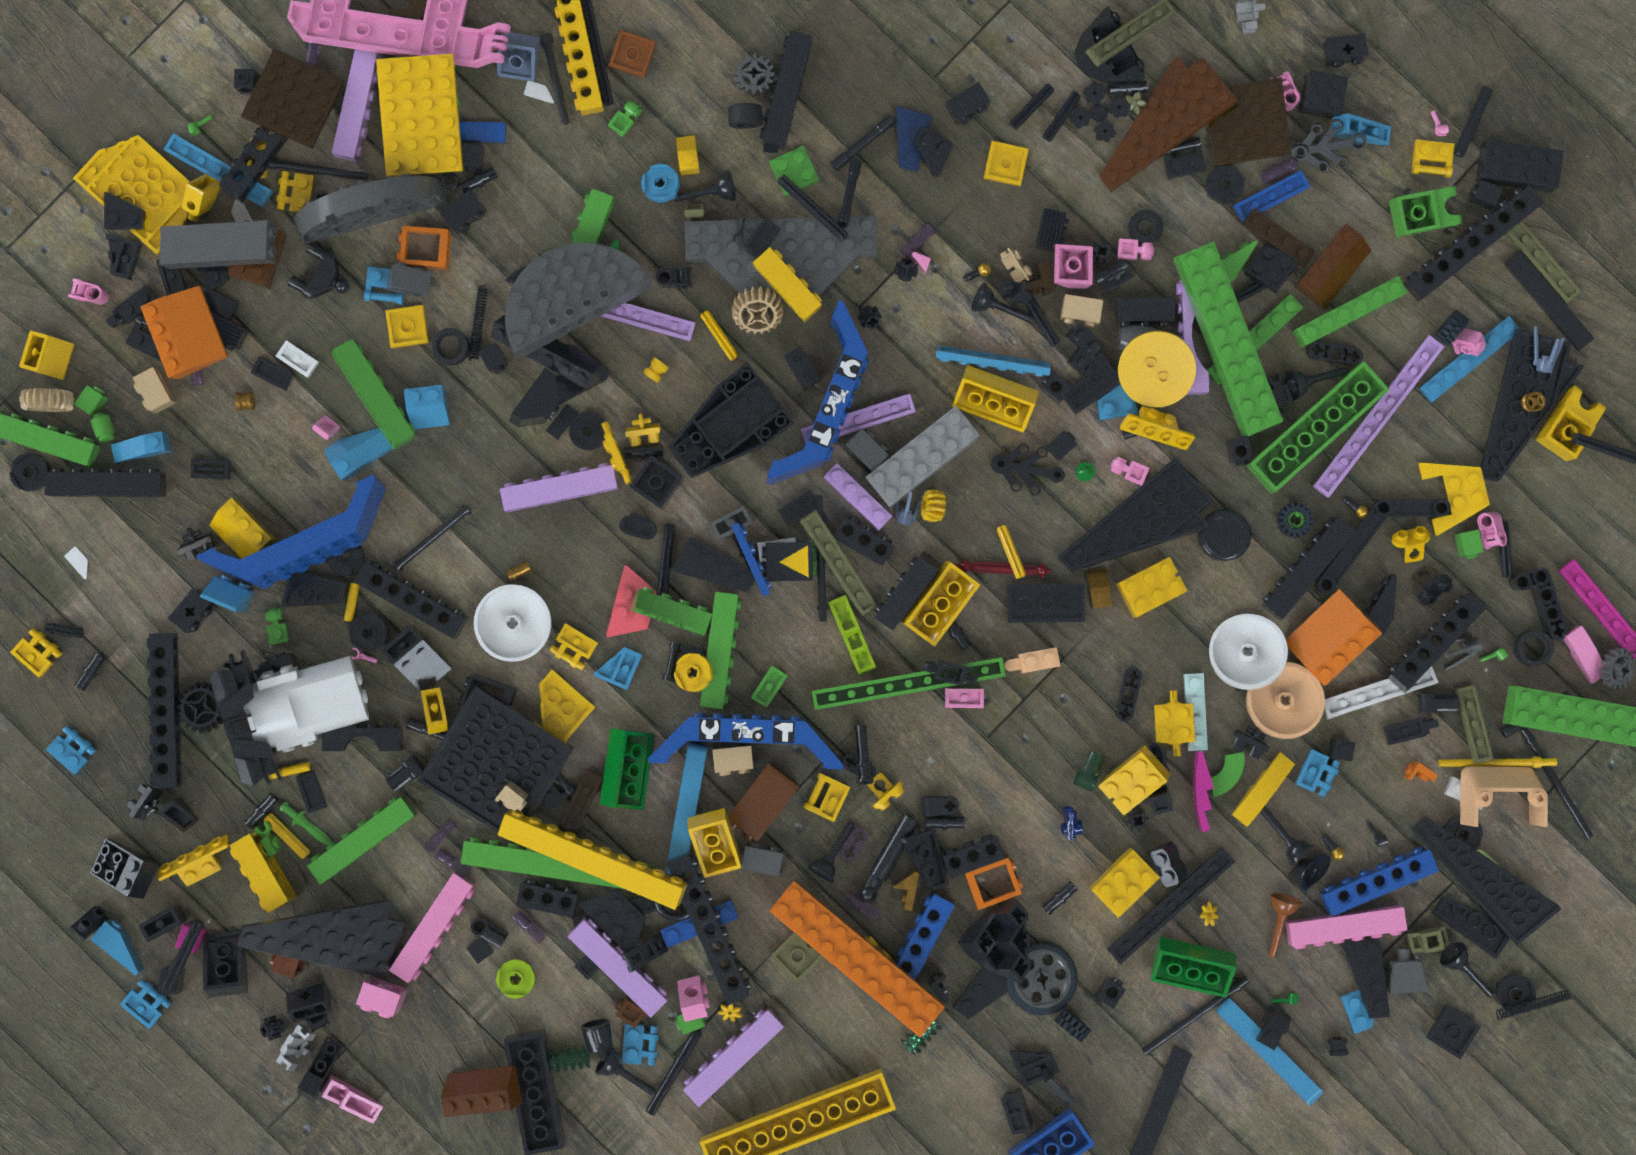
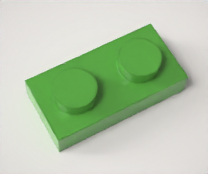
M771 666L751 698L767 708L788 675Z

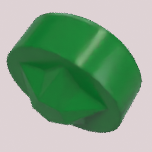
M1084 462L1076 467L1075 475L1078 480L1087 482L1094 477L1095 469L1092 464Z

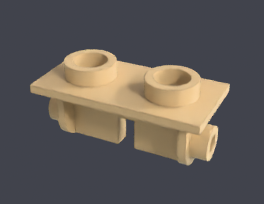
M1010 247L1007 248L1009 253L1004 251L1000 254L1002 257L1001 261L1007 270L1012 267L1015 268L1010 273L1015 282L1027 283L1026 279L1027 281L1033 280V272L1021 260L1023 257L1018 249Z

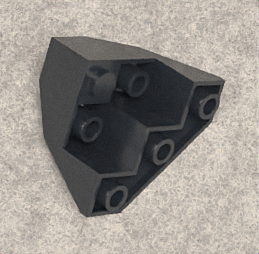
M1109 6L1082 33L1074 51L1076 63L1086 76L1104 83L1144 79L1145 65L1133 49V43L1098 67L1086 54L1088 48L1122 26L1120 16L1116 11L1113 12Z

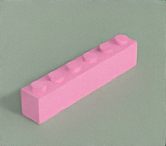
M457 871L452 874L389 969L390 972L407 983L411 982L412 979L417 980L422 972L420 967L423 963L427 964L432 957L430 952L434 947L438 948L443 940L442 934L444 931L448 932L454 924L451 920L455 914L459 916L465 907L462 905L465 899L469 900L474 894V882Z
M1400 905L1339 913L1335 916L1325 915L1285 921L1288 944L1295 949L1306 948L1308 944L1324 946L1325 942L1329 941L1338 944L1344 943V939L1352 938V941H1360L1365 936L1380 938L1383 937L1382 934L1400 935L1402 931H1407L1405 910Z

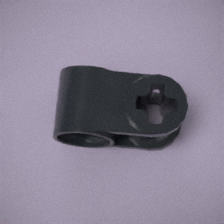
M662 268L656 273V282L661 288H692L693 285L690 283L692 268ZM662 274H667L670 279L668 282L663 283L659 280V277Z
M922 797L923 816L952 815L958 811L959 802L955 797ZM949 800L952 801V804H956V807H953L951 811L948 807H945Z

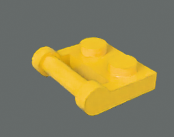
M1416 139L1414 141L1412 174L1428 173L1451 178L1454 143ZM1420 161L1445 163L1444 167L1420 165Z
M819 772L817 783L803 808L835 822L851 787ZM825 782H827L830 786L820 808H817L814 805Z

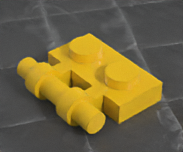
M282 171L278 182L280 188L279 195H276V209L284 210L286 203L290 204L289 211L297 213L306 206V202L312 201L315 176L295 173L294 180H289L290 172ZM288 187H293L291 197L286 196Z
M565 623L555 639L562 643L560 648L552 645L549 651L555 654L557 659H563L570 663L569 666L572 668L576 667L582 671L586 664L580 661L581 657L590 659L599 643ZM567 647L577 652L574 657L565 652Z
M32 628L28 632L33 637L31 641L22 638L10 653L38 678H41L54 664L49 657L54 655L58 659L63 653L55 643H51L45 638L46 635ZM38 643L46 648L43 653L36 648Z

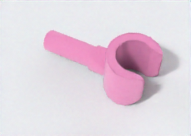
M1435 110L1432 111L1431 115L1435 122V134L1437 136H1446V133L1449 132L1448 125H1441Z
M352 648L358 653L356 657L351 656L352 659H365L375 664L377 663L378 659L363 654V651L357 648Z

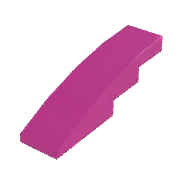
M1195 751L1193 766L1194 808L1199 830L1205 832L1210 830L1205 811L1212 809L1207 790L1214 787L1203 751Z

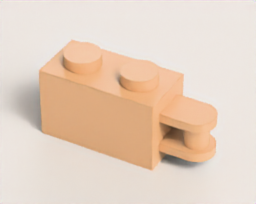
M1057 647L1017 654V658L1006 660L1004 663V668L1007 671L1020 670V673L1060 667Z

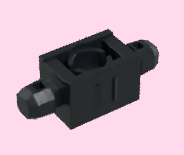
M938 660L937 665L935 662L926 661L923 668L926 672H935V679L963 686L964 681L967 684L974 685L978 679L976 674L971 672L967 674L968 667L943 660ZM943 664L948 665L944 670L952 667L958 674L957 668L961 669L958 682L953 681L958 676L950 679L947 678L944 672H942L944 678L940 677Z

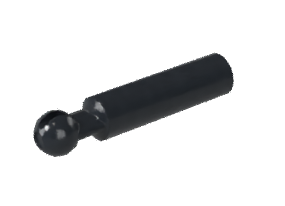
M904 813L901 814L870 870L871 875L868 881L860 888L859 897L862 901L872 903L877 899L879 888L883 882L887 881L905 848L900 839L911 836L919 823L918 821Z

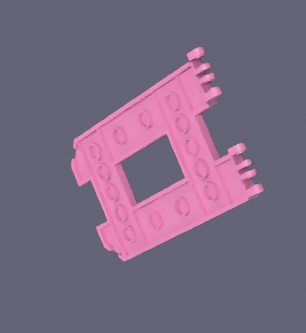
M291 0L287 19L305 42L402 57L454 54L455 65L479 68L493 62L504 63L505 56L502 53H494L493 51H506L508 38L504 35L496 34H508L511 26L505 23H495L482 29L463 27L468 0H427L423 20L351 10L352 0H310V3Z

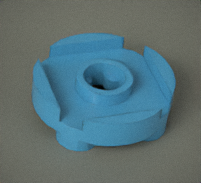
M656 164L651 166L650 170L642 176L641 187L649 200L664 203L676 198L680 188V179L675 170L670 166ZM660 179L665 182L663 187L656 185V183L660 182Z

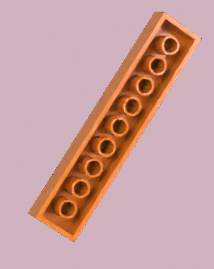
M794 880L769 910L776 918L917 1036L921 1037L945 1008V1004L864 938V936L798 881Z

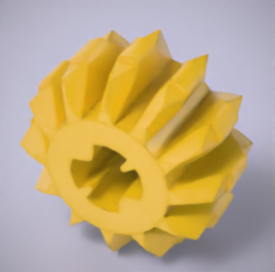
M932 489L924 492L922 502H920L921 516L924 520L936 522L943 519L946 509V497L943 491Z

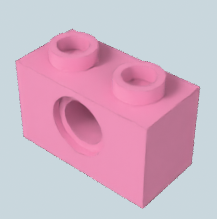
M700 975L678 980L680 1009L684 1021L707 1017L706 1008H710L705 994H708L706 983H702Z

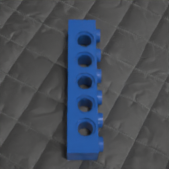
M1418 847L1413 849L1412 853L1407 856L1402 854L1394 857V861L1390 863L1382 862L1376 865V869L1371 871L1369 869L1363 870L1355 878H1344L1336 886L1334 884L1325 886L1323 888L1324 891L1319 892V895L1327 913L1335 916L1438 872L1439 870L1431 851ZM1415 860L1417 867L1411 870L1410 863ZM1398 868L1399 875L1394 878L1392 876L1393 869ZM1380 875L1382 881L1379 885H1375L1374 879ZM1359 883H1363L1364 889L1358 893L1356 887ZM1345 890L1346 897L1340 900L1339 893Z
M934 892L932 896H927L923 904L926 906L923 913H918L914 921L917 923L914 930H909L905 938L908 940L905 947L901 946L896 955L898 957L896 962L898 966L901 967V964L905 961L912 964L911 969L906 972L915 980L955 906L953 902ZM931 910L939 912L938 917L934 920L928 917V913ZM922 927L930 929L929 934L925 937L919 934V930ZM914 944H918L921 947V950L916 954L910 952V947Z

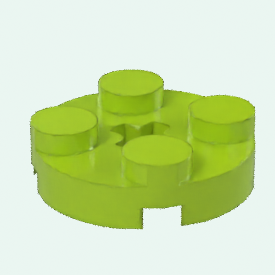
M511 959L505 962L496 975L498 988L505 996L513 999L522 998L528 994L536 981L533 966L522 959ZM515 973L521 977L518 984L511 980V976H514Z

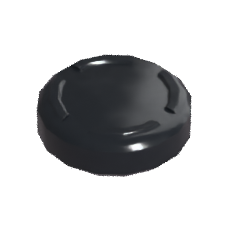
M1220 509L1204 517L1211 525L1209 529L1197 533L1198 543L1204 554L1213 560L1224 562L1235 560L1245 553L1250 545L1252 535L1250 525L1244 516L1234 510Z

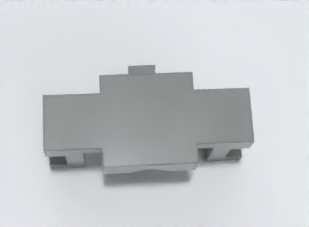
M1238 0L1235 9L1237 23L1242 24L1243 35L1255 33V29H1258V11L1266 9L1265 3L1257 4L1256 0Z
M298 1024L280 1049L281 1053L276 1062L287 1065V1071H295L298 1066L290 1058V1055L300 1058L302 1054L311 1056L313 1050L307 1049L306 1046L309 1041H313L316 1034L307 1032L308 1027Z

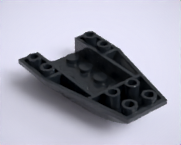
M747 362L716 386L668 448L689 476L694 478L766 446L792 426L794 422Z

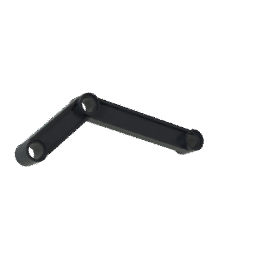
M1382 499L1375 501L1366 517L1355 528L1356 532L1315 581L1314 587L1316 591L1326 594L1335 590L1337 584L1387 517H1442L1449 514L1451 510L1450 503L1445 499ZM1380 503L1386 507L1384 513H1381L1378 509ZM1438 503L1441 504L1443 507L1442 513H1439L1436 510V505ZM1323 580H1327L1329 583L1327 590H1324L1321 586Z

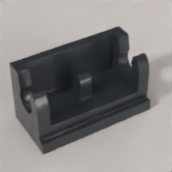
M1017 1088L1012 1093H1004L1001 1101L1012 1135L1031 1131L1033 1122L1022 1088Z

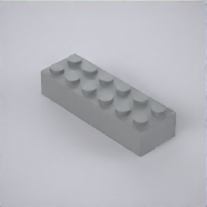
M955 406L865 477L866 481L890 510L909 494V491H914L976 442L980 435L957 406Z

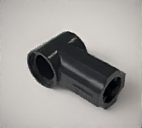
M1418 694L1419 713L1458 711L1459 699L1457 694Z
M414 754L405 760L401 767L388 775L385 780L395 792L411 779L414 780L420 776L425 768Z
M484 916L476 917L470 926L474 935L481 936L501 948L509 935L508 932L488 921ZM482 921L485 924V929L477 930L475 922Z

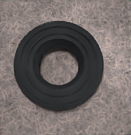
M1147 209L1140 210L1131 217L1128 231L1131 238L1138 240L1139 244L1145 242L1153 243L1162 234L1163 222L1156 212ZM1142 220L1150 221L1153 225L1152 232L1149 234L1141 233L1138 228L1139 222Z

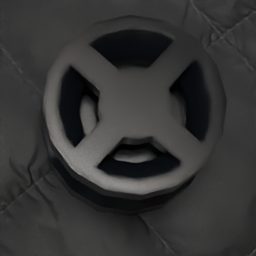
M1329 1038L1328 1044L1331 1047L1329 1055H1348L1349 1050L1346 1048L1347 1038Z

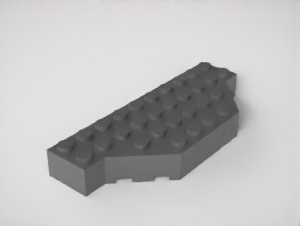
M876 216L850 217L848 227L844 228L848 232V238L843 242L839 241L816 218L769 219L780 227L781 230L767 249L770 247L773 251L775 249L778 250L783 256L781 260L786 265L789 263L795 269L797 278H803L809 285L807 289L811 293L815 292L820 298L857 259L877 258ZM832 217L836 222L838 221V217ZM763 219L745 220L743 229L745 241L743 244H741L742 236L740 235L735 238V243L733 241V236L738 232L740 220L684 221L685 259L687 264L706 263L738 293H744L745 288L750 291L752 286L755 289L761 286L762 290L769 288L770 292L775 291L754 268L753 262L756 258L742 249Z

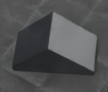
M181 797L172 799L158 811L159 815L183 833L199 821Z

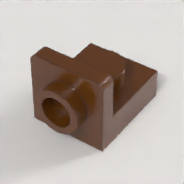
M628 996L624 1000L620 999L615 1006V1009H617L616 1016L636 1028L646 1013L637 1004L632 1002Z

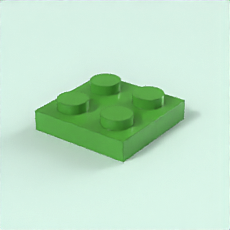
M804 146L769 161L777 182L778 178L783 174L801 190L819 182V178ZM780 186L784 197L789 196L790 194Z

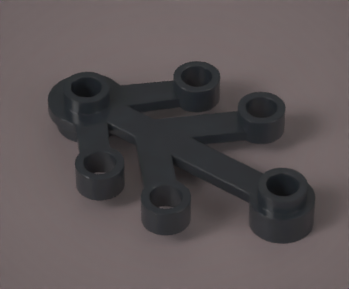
M1334 119L1319 144L1310 146L1316 135H1320L1323 131V125L1317 122L1312 125L1311 132L1306 139L1292 147L1291 155L1296 161L1307 160L1316 166L1320 172L1324 173L1328 171L1330 164L1327 160H1319L1312 155L1319 152L1336 163L1338 168L1345 169L1349 164L1348 158L1345 156L1340 157L1331 150L1350 146L1360 150L1365 147L1367 138L1363 133H1356L1352 138L1330 142L1343 125L1340 119ZM1338 122L1340 127L1334 128L1333 123ZM1319 126L1321 130L1315 132L1313 128ZM1357 137L1362 138L1363 142L1357 143L1355 139ZM1298 149H1304L1305 153L1299 154ZM1340 160H1345V161H1346V165H1344V166L1340 165V164H1339V161H1340ZM1325 163L1327 168L1321 169L1320 164Z
M1021 443L1016 450L1007 456L997 455L991 461L993 471L1004 475L1013 492H1019L1022 489V484L1020 481L1015 480L1010 470L1019 473L1032 496L1039 495L1041 487L1034 483L1029 474L1049 477L1053 483H1060L1065 477L1063 469L1059 467L1049 470L1030 466L1040 458L1043 459L1048 455L1046 447H1039L1034 454L1019 464L1012 463L1018 456L1029 452V446L1026 443ZM1020 446H1025L1027 448L1026 452H1021ZM1040 449L1045 450L1044 456L1039 455ZM998 461H1003L1004 467H998ZM1054 472H1060L1061 477L1055 478ZM1014 483L1019 484L1020 488L1018 490L1013 489ZM1032 487H1037L1038 493L1034 494L1031 490Z

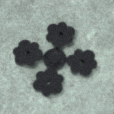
M1090 83L1083 93L1087 96L1086 101H1092L1095 106L1092 108L1091 113L1086 111L1085 107L1072 109L1070 122L1074 123L1075 128L1080 129L1083 126L1089 125L1091 117L1095 121H1100L1098 126L1094 128L1095 138L1098 141L1104 140V142H1109L1110 138L1116 136V131L1113 129L1114 125L1105 121L1108 112L1113 114L1115 118L1120 116L1126 117L1130 104L1125 102L1123 96H1119L1117 99L1110 101L1111 105L1107 109L1104 105L1099 104L1101 99L1105 97L1103 92L1104 86L1102 84Z

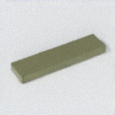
M1475 685L1454 689L1459 699V710L1473 764L1494 760Z

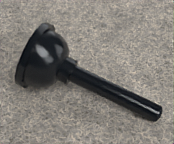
M727 170L710 187L679 193L673 201L679 202L710 194L719 195V197L725 200L735 201L736 190L732 175Z
M987 283L980 285L972 302L971 310L973 312L996 308L1028 323H1032L1034 320L1033 316L999 302L994 297V293Z
M1346 367L1314 376H1305L1302 372L1289 370L1285 373L1284 381L1285 385L1287 384L1292 399L1298 400L1313 383L1346 375L1348 370Z
M1265 806L1260 811L1286 842L1285 845L1288 847L1286 856L1290 866L1314 847L1313 844L1310 845L1305 840L1292 838Z
M849 821L829 854L825 855L823 859L818 858L814 860L811 864H808L807 868L826 881L833 883L836 871L833 866L834 858L855 824Z
M1457 942L1449 946L1442 953L1439 960L1440 964L1452 970L1464 971L1487 997H1492L1494 992L1469 966V955L1466 945L1462 942Z
M609 1048L606 1051L608 1058L605 1061L598 1062L595 1069L596 1075H620L651 1096L655 1094V1088L623 1068L615 1048Z

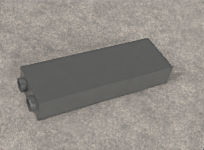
M267 220L161 227L159 265L168 269L275 263L277 255L275 238L277 237L276 225Z

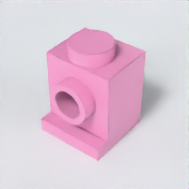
M1466 328L1452 342L1454 350L1458 355L1463 352L1467 355L1479 356L1486 346L1482 332Z

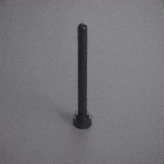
M552 33L542 34L538 36L540 37V45L545 49L562 123L567 125L569 124V116L552 49L555 42Z

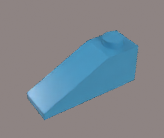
M1349 113L1332 118V121L1340 119L1343 123L1341 130L1337 131L1333 137L1349 139L1356 133H1363L1367 138V143L1389 145L1391 126ZM1338 122L1333 123V127L1339 128L1340 124ZM1360 137L1355 139L1356 142H1363Z
M162 431L111 444L115 464L172 452L169 435Z
M115 919L105 921L90 940L135 976L142 973L144 968L127 931L122 928L123 925Z

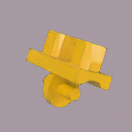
M642 413L638 414L639 419L632 420V426L634 427L626 428L625 435L629 438L631 446L640 445V435L646 434L648 435L649 443L659 442L660 423L649 424L651 423V418H643Z

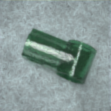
M1089 751L1083 767L1079 769L1073 784L1092 792L1098 780L1097 775L1106 757Z

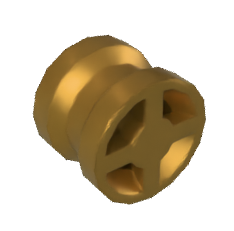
M248 391L245 394L236 392L235 405L237 411H243V409L251 411L255 409V395L253 391Z
M1539 392L1527 393L1521 399V406L1527 412L1542 410L1545 406V397Z

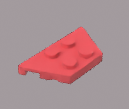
M624 565L606 637L646 630L650 624V617L630 611L637 589L642 590L644 586L653 589V594L656 595L657 591L626 565Z

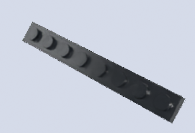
M1223 847L1219 848L1110 945L1107 950L1121 965L1230 868L1235 861Z

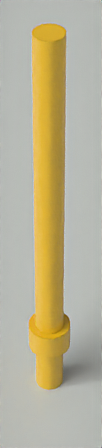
M1538 756L1530 759H1494L1473 764L1472 759H1438V767L1532 766V768H1541L1542 766H1557V759L1541 758Z

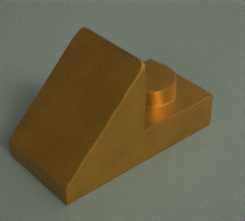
M1106 568L1086 571L1092 609L1112 606L1109 589L1111 584Z
M914 870L892 885L893 888L907 890V893H903L901 904H904V910L912 911L919 877V871Z

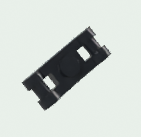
M660 933L621 955L623 961L625 960L628 965L629 973L669 951L667 946H664ZM634 955H636V957H637V959H638V961H637L636 963H635V961H634V959H633V957H632V956H634Z

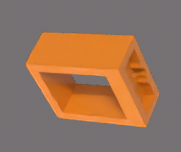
M402 226V231H399L401 249L397 252V261L407 264V267L410 268L422 267L425 269L449 270L451 232L449 229ZM409 233L440 235L438 262L408 260Z
M1005 856L1003 860L965 873L978 910L1022 894L1020 889L1023 888L1020 877L1016 878L1014 871L1017 869L1013 859L1009 860L1008 856ZM1005 864L1015 890L983 901L974 875Z

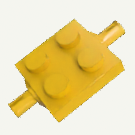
M609 421L601 424L605 432V440L602 442L606 451L611 453L613 457L610 459L612 467L615 471H619L622 474L626 485L633 482L629 473L630 470L626 466Z
M1178 690L1169 691V703L1154 705L1156 742L1173 745V756H1181V744L1196 742L1194 703L1184 704L1178 702Z

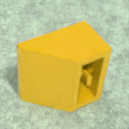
M30 330L19 367L64 381L75 344Z

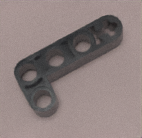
M1534 568L1510 577L1509 586L1513 590H1531L1543 631L1552 640H1563L1568 634V629L1550 572L1546 568ZM1537 572H1540L1542 575L1540 581L1536 579ZM1519 577H1521L1524 582L1522 587H1520L1517 584V580ZM1543 590H1545L1548 595L1546 600H1544L1541 596ZM1549 608L1553 611L1552 618H1549L1547 615ZM1558 629V632L1556 633V635H1554L1553 631Z

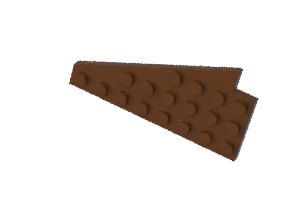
M1178 56L1175 57L1146 102L1147 104L1142 108L1099 175L1110 192L1127 182L1237 103L1235 96L1204 58L1190 68H1187Z

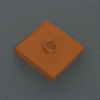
M620 30L608 66L645 79L657 42Z

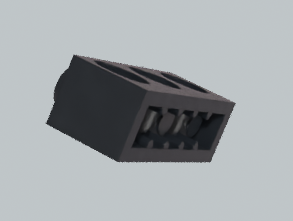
M851 516L849 518L844 517L833 536L834 539L882 567L894 548L891 545L893 541L885 536H882V538L876 536L875 530L868 526L865 528L858 525L859 521ZM846 525L853 527L854 532L850 536H846L842 531ZM862 535H867L870 538V543L866 546L861 545L859 542V538ZM878 545L886 547L884 555L876 553L875 548Z
M992 834L982 836L981 841L974 843V840L968 841L963 844L962 848L957 850L956 847L945 850L946 854L942 855L950 878L1005 859L998 837L996 835L992 836ZM990 843L996 845V850L993 853L986 852V846ZM976 850L978 857L975 860L968 859L969 851ZM952 857L960 859L958 866L953 867L949 864Z
M526 879V881H522L520 884L516 906L573 918L580 893L575 892L576 889L564 887V889L556 888V884L545 883V885L538 884L537 880ZM525 889H532L534 897H526ZM544 893H551L553 901L546 902L543 897ZM563 897L571 898L572 905L565 906L562 902Z

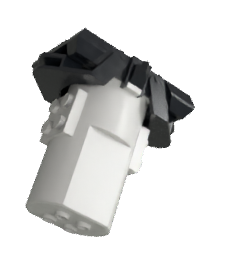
M241 650V661L237 662L234 654L230 653L229 661H224L210 676L241 782L254 786L264 777L267 784L270 785L272 783L271 774L275 773L278 780L283 781L278 751L283 750L284 753L294 750V747L302 744V747L314 744L313 741L317 739L318 734L369 720L366 704L368 703L367 693L365 689L362 690V676L360 671L356 670L351 656L298 670V666L287 665L281 667V670L276 673L273 670L263 672L257 680L245 650Z

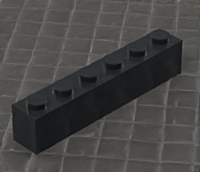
M790 31L789 36H785L783 47L786 48L785 53L780 55L778 63L781 66L780 73L776 72L774 84H776L775 91L770 93L769 102H771L770 110H766L764 120L767 121L766 127H762L759 137L762 139V145L785 151L813 36Z
M505 315L494 321L491 338L511 348L506 332ZM554 340L525 355L586 389H589L600 380L603 364L558 340Z
M52 469V472H45L44 495L51 497H166V474L160 473L159 469H148L147 472H140V469H128V472H121V469H109V472H102V469H90V472H83V469H71V472H64V469Z
M1340 517L1329 518L1323 525L1325 529L1321 534L1318 532L1311 541L1313 543L1309 548L1305 547L1300 552L1299 556L1301 558L1296 563H1291L1287 568L1288 573L1284 578L1281 576L1274 584L1276 588L1272 592L1268 591L1262 598L1264 602L1261 606L1276 619H1284L1356 532Z

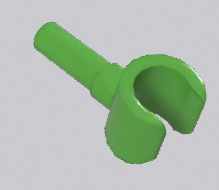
M208 115L201 121L188 124L191 136L201 133L199 127L213 119L211 115Z
M1497 648L1493 653L1480 657L1479 660L1483 662L1497 656L1499 661L1509 655L1505 649Z

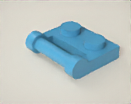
M368 267L364 301L380 300L403 305L405 294L397 293L395 295L373 292V287L386 289L389 269Z

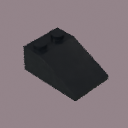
M240 930L203 935V991L209 998L248 993L245 948L236 945Z

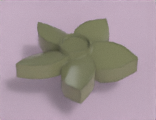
M1140 91L1135 93L1134 97L1126 96L1127 102L1130 103L1128 111L1134 109V112L1139 115L1140 107L1147 104L1144 100H1141Z

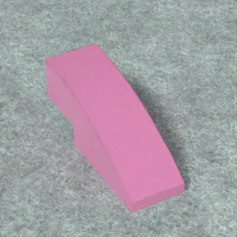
M1576 626L1568 631L1563 640L1570 649V655L1588 682L1593 684L1601 679L1600 676L1603 674L1602 671H1599L1600 668H1603V664H1601L1602 659L1583 626Z
M333 1075L329 1076L321 1090L323 1098L338 1104L339 1108L373 1124L383 1108V1105Z

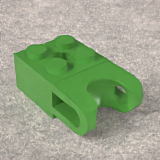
M1456 186L1400 196L1389 200L1396 238L1462 224L1463 221L1460 214L1451 215L1445 209L1446 200L1457 195Z

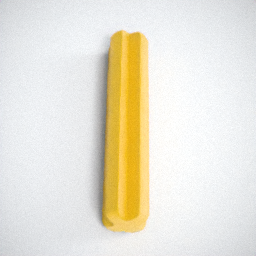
M708 310L704 311L700 317L730 361L738 358V353Z
M1006 525L999 526L997 533L1015 578H1023L1026 572Z
M273 813L268 814L264 818V822L269 821L272 825V830L301 859L306 858L310 854V850Z

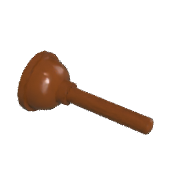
M1272 893L1270 896L1272 907L1277 912L1276 917H1278L1269 950V956L1275 958L1277 955L1285 919H1288V915L1294 914L1302 904L1299 899L1281 893Z

